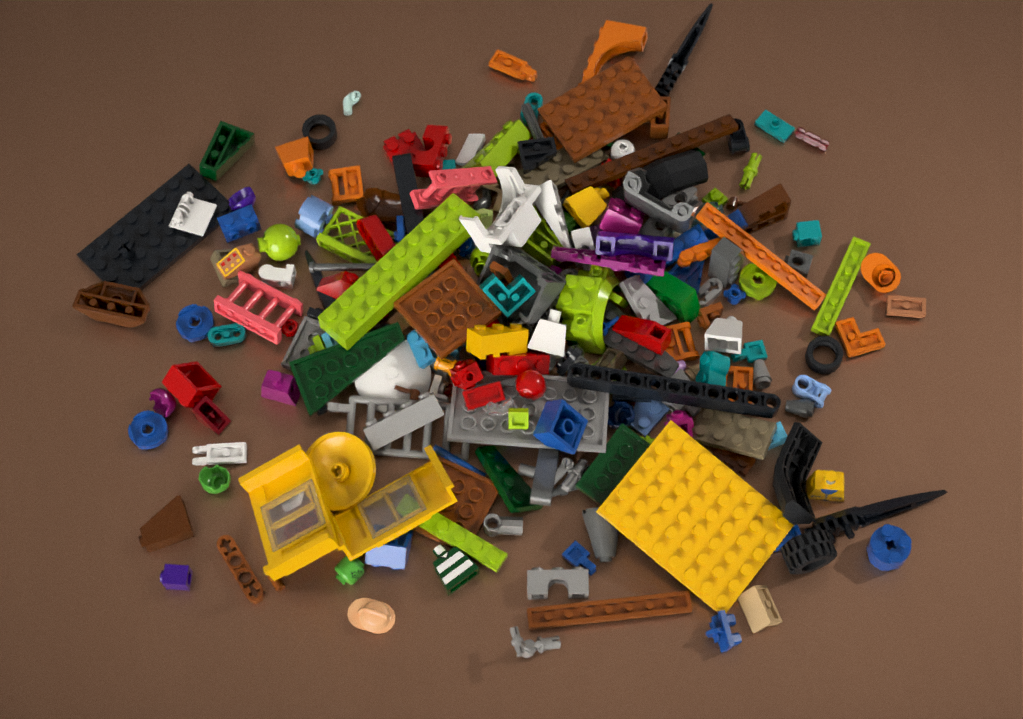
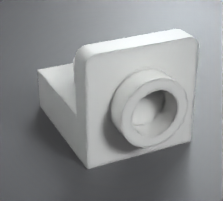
M435 374L429 394L434 392L438 402L449 403L448 396L443 395L446 384L443 383V376Z

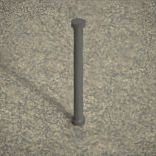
M310 262L309 271L310 273H315V271H368L376 263Z

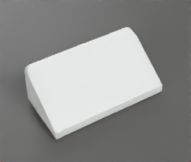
M469 134L455 164L464 167L482 149L486 141L485 135Z

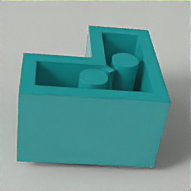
M493 273L479 285L507 318L536 292L520 274L506 287Z

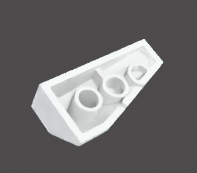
M548 180L539 185L542 191L533 202V205H537V208L562 246L573 248L557 186L552 180Z

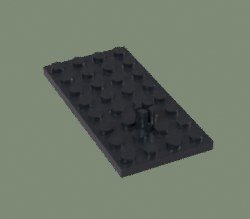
M188 164L76 255L101 281L140 288L142 291L220 226L217 220L218 217L231 213L233 210L229 206V200L200 175L192 165ZM186 192L193 193V198L217 205L204 236L169 227L179 202Z

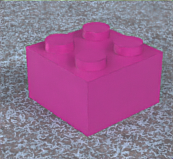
M610 198L607 208L601 216L598 228L606 232L638 234L643 223L644 214L626 205L619 198Z

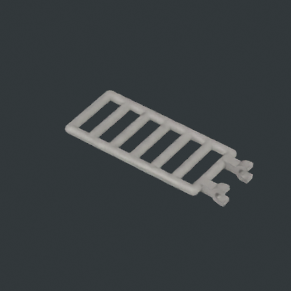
M352 395L349 397L348 404L328 402L327 410L329 412L348 413L346 433L353 435L356 403L368 404L367 422L374 418L376 405L387 406V411L391 409L395 410V406L401 407V404L409 400ZM439 402L442 410H445L442 448L449 451L450 441H447L451 403ZM432 422L424 425L422 451L410 450L412 432L404 435L403 450L391 449L392 442L384 445L383 448L374 451L366 435L364 442L369 446L373 455L429 459L424 448L431 444ZM462 442L461 454L454 455L464 461H468L470 443Z

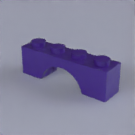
M598 231L595 254L607 256L635 254L649 257L652 260L672 261L674 237Z

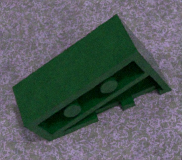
M220 121L199 164L200 175L218 181L255 144L254 133Z

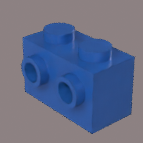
M252 204L217 218L227 243L261 230Z

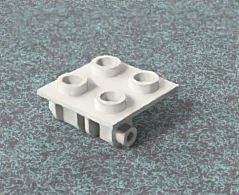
M186 192L179 202L169 227L204 236L217 205L193 198V193Z

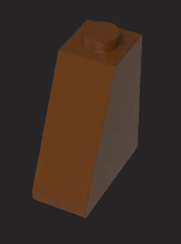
M181 495L176 496L140 528L141 536L138 538L142 548L145 547L150 553L195 537Z

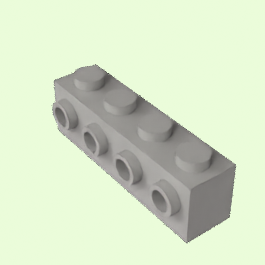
M428 391L418 396V400L414 402L409 400L401 404L399 410L394 412L391 409L383 414V418L379 420L373 418L367 421L363 431L373 450L375 451L443 416L444 412L434 392L430 394Z

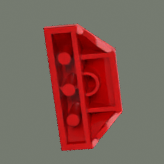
M343 271L322 278L316 291L338 299L360 276ZM388 312V313L383 317V319L387 320V317H388V315H389L390 312Z

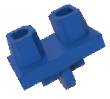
M725 610L718 611L717 615L711 617L712 622L709 623L711 630L706 631V636L708 638L713 637L714 643L719 644L721 653L727 652L742 642L740 634L738 632L731 633L730 627L736 625L734 614H726Z

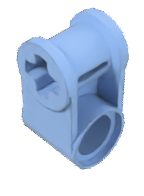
M799 375L792 386V393L802 400L810 399V401L815 402L816 408H823L824 400L832 392L829 386L807 375ZM798 384H803L806 388L802 389Z

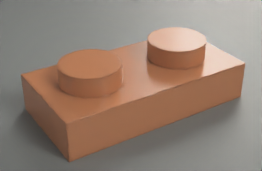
M888 295L886 298V315L925 318L926 298Z

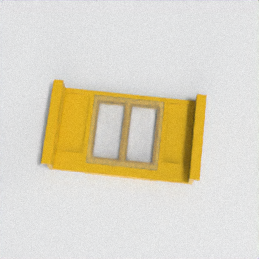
M300 444L238 478L240 485L249 493L268 561V565L263 567L265 575H269L276 581L339 547L312 459L304 452Z
M431 445L424 448L430 459L429 462L368 495L357 506L333 515L325 503L339 544L337 549L338 551L343 549L349 561L356 559L375 547L379 548L431 519L432 515L457 502L451 490L454 485Z

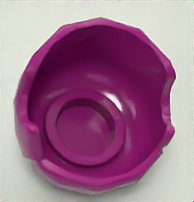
M164 388L153 389L150 392L151 397L149 400L155 401L153 410L164 418H168L176 408V400L173 394Z

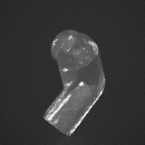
M508 397L501 405L489 402L485 408L491 416H504L509 411V408L515 405V402L512 398Z

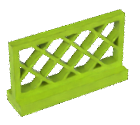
M339 206L324 231L316 237L318 246L351 263H377L375 257L370 256L373 255L371 251L365 253L360 251L359 246L366 245L365 241L358 242L356 235L360 233L358 230L354 231L353 224L364 217ZM343 213L349 217V221L339 223L338 218ZM351 224L353 232L342 234L340 227ZM338 228L340 235L335 237L328 235L330 230ZM386 229L389 235L394 238V232ZM354 236L356 243L350 245L344 243V238Z

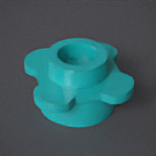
M313 167L312 170L306 171L305 176L302 178L310 184H318L324 172L322 169Z

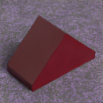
M206 395L192 408L196 419L217 435L231 422Z

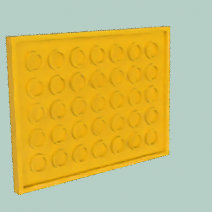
M672 420L668 422L596 511L717 613L721 610H725L727 613L794 526L783 517L781 510Z

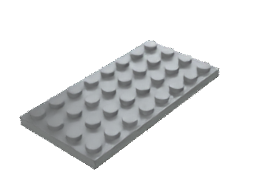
M481 371L484 379L477 382L476 386L517 377L518 375H492L488 371ZM542 375L546 381V391L537 400L523 398L517 392L516 385L502 388L506 400L467 411L462 391L466 390L455 387L453 384L447 441L554 449L544 445L533 433L546 402L563 399L588 420L576 451L606 453L609 393L571 387L567 383V377ZM509 408H528V429H508Z

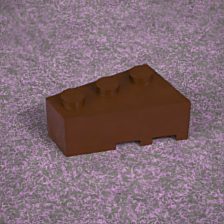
M780 183L744 205L733 209L729 214L737 209L740 210L748 224V227L743 230L750 235L787 219L791 199Z

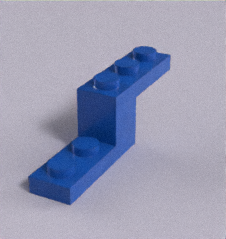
M737 209L726 216L740 228L745 229L748 227L740 210ZM698 223L674 239L672 261H666L665 268L675 263L680 258L679 254L682 251L719 238V236L709 228L706 229Z

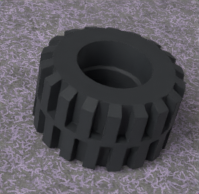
M813 530L800 534L787 541L780 549L791 574H804L826 566L837 557V551L827 530Z

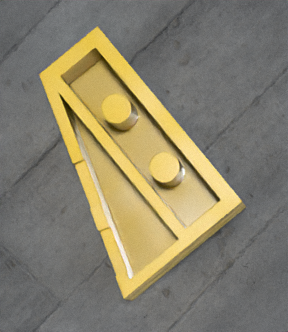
M511 323L510 326L492 324V327L474 325V328H467L466 351L481 360L486 359V355L493 354V357H500V354L507 353V355L527 353L529 330L522 327V324Z

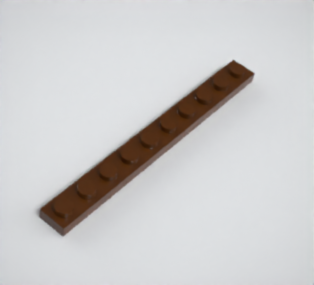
M731 114L725 115L565 179V185L571 195L590 186L593 188L599 187L626 176L629 170L638 167L643 168L658 159L694 149L738 131V124Z

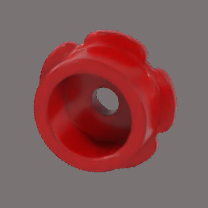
M288 319L281 327V331L287 337H293L299 328V324L293 319Z

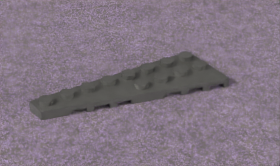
M571 267V270H573L575 274L578 275L579 272ZM609 299L603 322L605 323L617 316L620 318L621 315H625ZM615 324L608 328V334L603 336L605 347L623 351L627 359L658 376L671 378L678 369L679 363L666 351L660 356L613 331L612 328Z

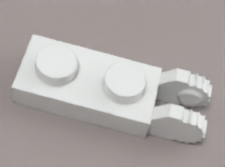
M246 442L207 444V446H195L192 448V453L194 454L207 453V457L192 459V464L196 466L247 463Z

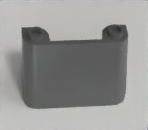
M640 167L628 171L623 182L625 203L677 233H684L692 227L696 219L695 217L704 203L694 199L690 204L679 202L673 208L647 193L651 185L646 181L645 175L647 171Z
M493 245L476 283L479 286L492 274L489 266L493 261L509 269L513 279L519 274L523 276L536 291L518 308L521 321L531 325L540 319L560 294L566 284V280L517 247Z

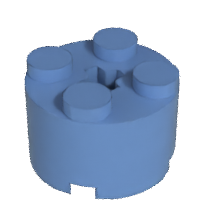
M311 195V198L308 197L304 201L298 212L301 215L299 220H295V228L316 238L319 233L324 231L325 225L333 217L331 213L334 207Z

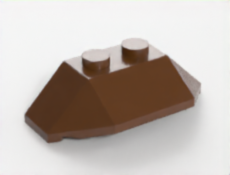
M102 281L85 289L78 290L72 305L74 309L94 320L130 328L145 324L151 307L140 288L108 281Z

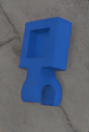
M576 540L562 553V557L573 567L582 566L584 569H588L590 576L597 571L595 569L596 565L588 559L590 552Z

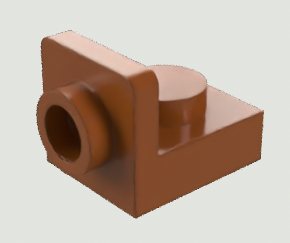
M495 261L490 264L491 272L505 287L514 280L509 269Z
M721 301L699 309L697 322L700 328L703 327L705 332L711 325L710 321H714L722 316L723 306Z

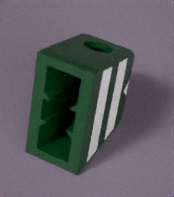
M440 544L433 550V553L438 558L433 562V567L448 596L480 574L479 567L457 547L447 551Z

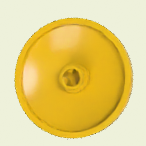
M332 432L318 438L308 448L306 454L312 459L324 502L331 511L351 509L366 498L374 484L376 464L371 449L362 439L346 432ZM309 489L305 490V494L313 502Z

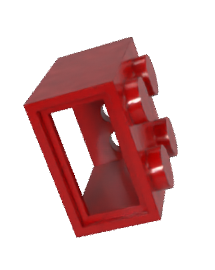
M198 361L172 365L162 381L167 390L185 408L194 407L204 395L213 401L222 387Z

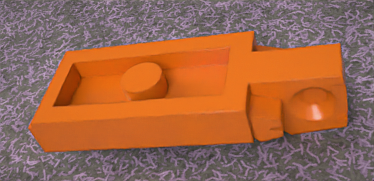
M496 50L489 61V67L517 79L535 82L538 77L537 71L533 70L528 65V62L500 50Z

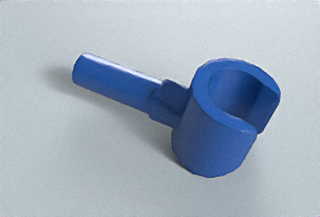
M618 316L607 323L603 322V336L607 335L608 328L619 320Z

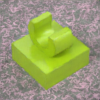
M713 188L702 198V203L706 204L708 202L719 210L728 202V198L717 188Z
M319 334L312 338L315 345L310 346L308 351L312 354L326 349L323 339Z
M509 408L508 429H528V408Z

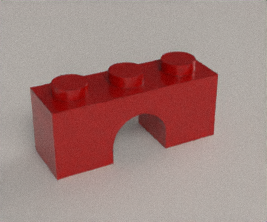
M426 126L422 139L427 151H417L413 161L416 177L430 178V171L442 170L443 160L447 157V148L452 143V134L449 133L448 126Z
M527 350V353L515 355L504 353L500 354V357H493V354L487 355L486 370L492 375H519L525 370H536L540 374H549L550 355L538 350Z

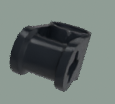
M733 118L738 124V131L726 135L729 152L731 155L740 151L749 152L750 144L744 124L740 119Z

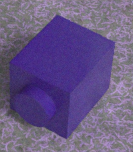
M165 564L164 570L160 573V582H162L165 589L190 591L193 571L189 565Z

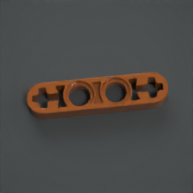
M223 535L218 538L217 548L247 599L253 604L263 601L265 592L234 539L229 535ZM227 541L232 552L228 553L227 549L223 547V542ZM235 556L241 558V562L237 566H233L230 563L231 559ZM243 573H250L251 578L249 581L242 582L240 580V576ZM251 585L258 592L259 596L256 598L252 596V591L249 588Z

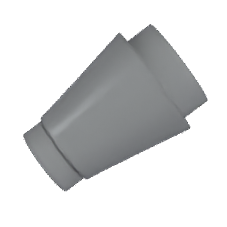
M755 360L753 362V384L757 389H766L771 385L772 378L764 360Z

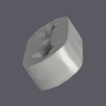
M710 278L699 288L697 297L702 298L705 296V300L699 302L700 308L710 305L721 294L723 284L718 278ZM711 285H717V289L714 288L710 291Z

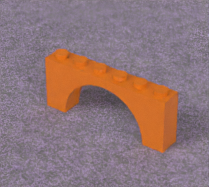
M606 20L604 26L600 28L598 41L596 40L594 43L593 54L589 56L588 67L583 71L582 82L578 85L596 76L602 66L611 58L625 52H643L648 39L646 27Z

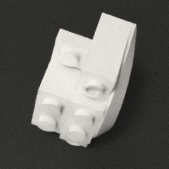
M499 166L495 169L502 187V202L499 213L490 227L485 229L478 216L474 218L459 216L460 222L470 234L480 252L490 253L493 245L522 247L542 221L532 205L542 190L539 185L524 184L515 167Z

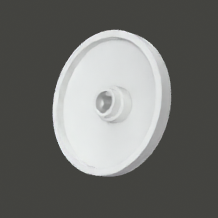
M405 340L400 346L355 381V387L359 396L409 400L410 394L395 390V385L407 389H417L420 391V394L427 392L431 383L430 365L425 369L419 368L408 341ZM376 405L375 410L385 413L387 412V406ZM395 406L394 412L399 410L401 407Z

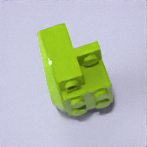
M592 265L590 271L579 270L578 275H566V284L560 293L556 309L562 312V323L566 324L565 340L577 341L586 353L603 355L606 351L603 340V320L606 305L612 291L622 293L623 291L619 285L620 281L611 268Z

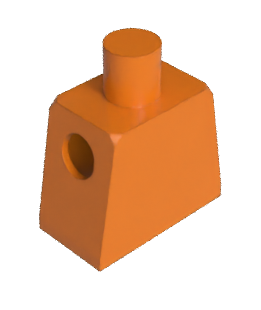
M308 136L275 147L288 176L295 175L297 178H302L305 176L306 171L313 169L314 151Z

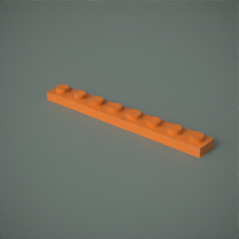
M707 202L696 215V219L719 237H725L741 248L747 259L814 311L826 297L824 292Z

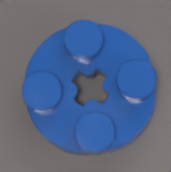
M197 304L184 307L179 312V317L176 321V328L179 334L191 343L208 337L210 329L215 327L212 312L207 307L197 306ZM193 320H200L197 326H191Z
M150 410L143 411L135 415L131 425L129 424L128 434L132 442L139 449H153L166 442L168 438V424L161 414L159 415ZM147 426L153 428L149 434L143 433Z

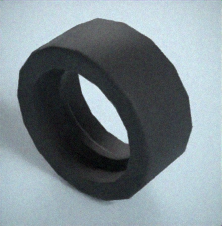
M317 114L309 117L304 122L302 127L303 137L308 136L314 150L328 149L337 140L335 122L330 117ZM321 125L330 128V133L325 138L314 139L309 135L311 129Z
M819 336L814 338L809 343L805 354L806 363L815 373H833L840 367L844 355L843 348L832 337ZM820 346L828 347L834 351L836 358L830 364L819 363L813 357L814 349Z

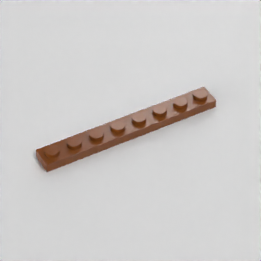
M689 590L527 608L529 630L692 612Z

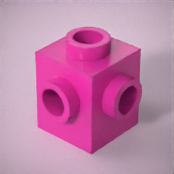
M676 410L671 414H666L667 422H664V426L672 420L693 437V419L687 415L686 411Z

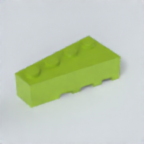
M520 119L513 122L510 120L502 126L503 129L496 133L493 139L463 168L491 166L496 178L497 173L495 169L499 166H506L518 153L517 141L529 140L532 135Z

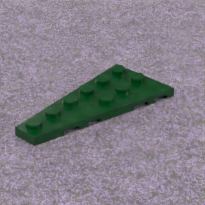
M398 322L366 333L348 351L340 344L289 362L310 417L405 341Z

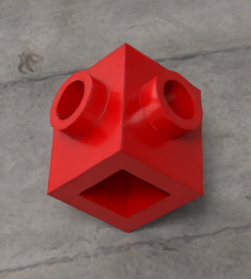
M472 359L461 360L455 363L454 367L449 370L452 375L450 379L454 386L464 390L475 387L477 382L484 379L477 362Z

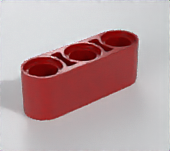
M377 215L357 220L358 232L378 262L396 244Z

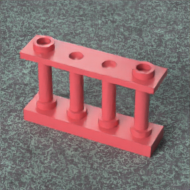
M491 166L433 170L429 172L432 183L428 188L412 190L409 194L415 210L437 208L452 193L456 194L468 205H473L479 200L476 194L478 188L481 185L496 184L497 180Z
M240 270L238 272L239 285L230 296L223 298L218 295L214 299L215 312L278 345L282 340L281 327L293 313L302 317L303 303L254 278L251 274H246ZM246 288L254 292L243 307L234 304V301ZM261 297L270 300L259 315L249 312ZM277 305L286 309L275 323L265 320Z

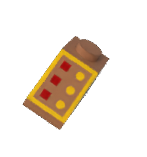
M249 243L234 248L215 266L223 279L226 280L238 276L240 270L245 273L257 270L261 255L254 244Z

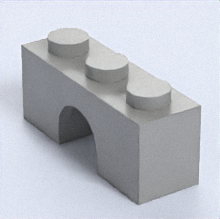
M535 567L527 570L528 600L548 599V590L554 584H562L567 588L568 599H589L588 569L573 567L572 570H564L562 567H554L552 570H543V568Z

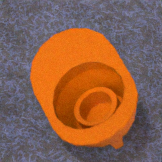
M871 253L861 263L862 275L877 291L888 293L896 289L900 284L901 273L899 269L885 255Z

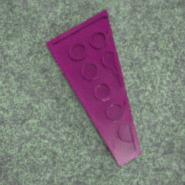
M553 246L551 250V258H555L556 261H572L608 267L613 271L626 270L634 273L664 277L666 261L652 260L642 255H596V250Z

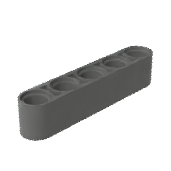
M539 448L530 504L551 506L560 450Z

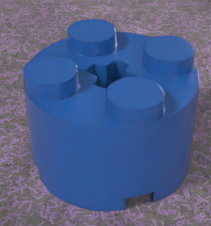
M885 524L872 534L867 544L868 559L874 567L882 571L899 569L911 552L912 540L901 528Z

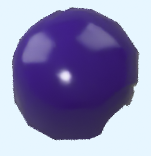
M245 187L229 198V206L233 211L251 204L253 207L256 202V196L251 187Z

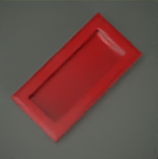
M500 381L462 391L467 411L506 400Z

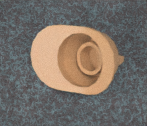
M360 598L351 603L348 608V620L358 629L382 634L389 631L395 623L394 610L391 606L381 601Z

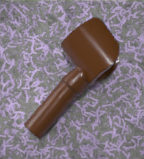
M733 196L729 198L726 208L733 210L747 202L739 201L737 197Z
M395 385V390L410 394L409 400L419 399V390Z

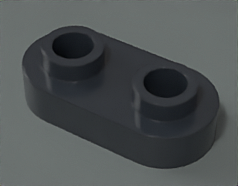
M572 345L565 354L568 357L566 359L562 357L555 366L558 368L556 372L563 376L584 349L579 345L576 347Z

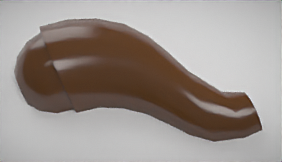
M367 188L363 195L364 197L356 199L357 208L364 218L377 215L382 223L397 222L396 216L403 215L399 194L378 188Z

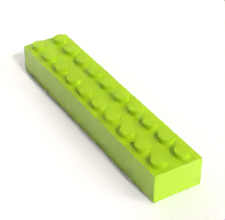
M452 193L318 316L320 327L348 351L394 308L393 303L420 284L470 237V234L460 222L459 216L462 215L468 218L478 216L481 221V215L456 194Z

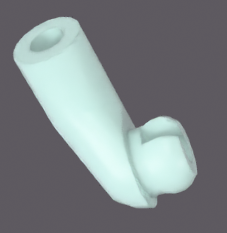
M355 90L344 98V115H352V106L361 98L359 91Z

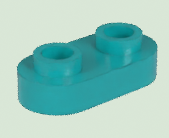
M533 92L526 96L524 104H531L538 121L540 115L537 109L543 106V97L539 93ZM521 110L520 120L525 126H528Z
M238 323L213 327L208 332L209 342L215 347L241 343L247 336L244 326ZM236 333H240L238 337L234 336ZM221 336L220 340H215L216 337Z

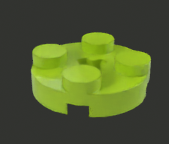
M749 263L741 270L739 287L747 296L756 300H762L774 292L777 281L758 266ZM759 277L762 278V283H755V280L753 279H758Z

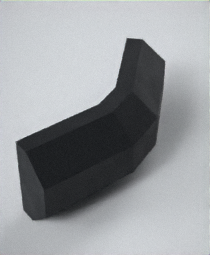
M688 150L658 159L642 168L647 171L645 175L646 181L651 184L647 193L659 200L674 192L706 183L709 178L707 163L701 153L695 150ZM623 183L612 191L613 199L619 198L624 201Z
M799 422L793 423L776 461L773 476V488L783 517L793 525L810 524L816 520L806 493V480L823 443Z

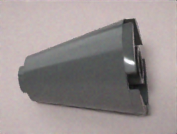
M599 507L588 508L586 511L582 510V516L595 558L600 559V562L612 561V558L616 557L619 531L596 512Z

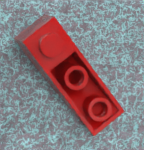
M621 315L612 328L616 333L662 356L671 343V329L656 321Z

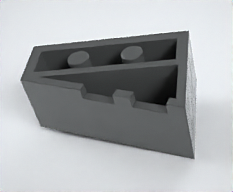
M723 237L712 249L708 277L718 278L725 289L729 284L733 285L738 278V274L748 264L743 250Z

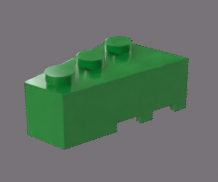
M666 271L664 272V277L654 275L645 284L681 323H691L698 317L699 309L701 308L696 290Z

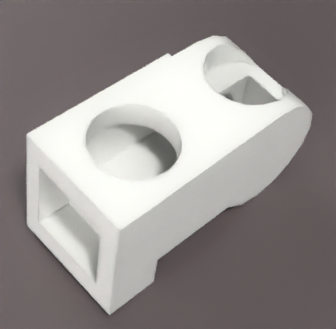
M265 264L260 267L259 276L261 281L269 286L293 289L296 269L292 264H287L286 269L275 268L272 265Z

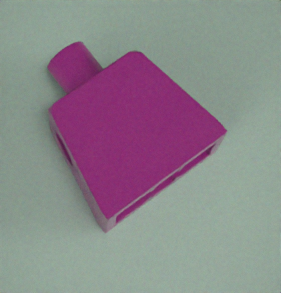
M267 370L261 386V397L296 406L301 393L294 376L279 371Z

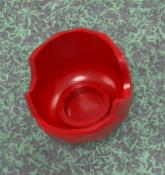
M525 370L518 375L515 381L516 390L523 398L537 400L546 391V381L540 372L536 370Z

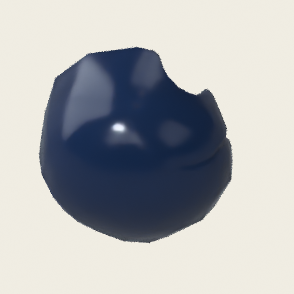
M615 401L613 406L608 407L607 425L611 428L618 429L621 424L629 427L634 422L635 411L628 402Z

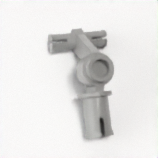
M564 458L556 471L554 485L570 469L574 468L572 459ZM521 463L518 475L534 478L536 467Z
M517 626L509 629L512 636L511 644L515 647L517 657L530 658L537 650L539 653H543L545 650L561 648V641H557L560 639L559 636L537 637L536 642L531 639L524 641L520 637Z

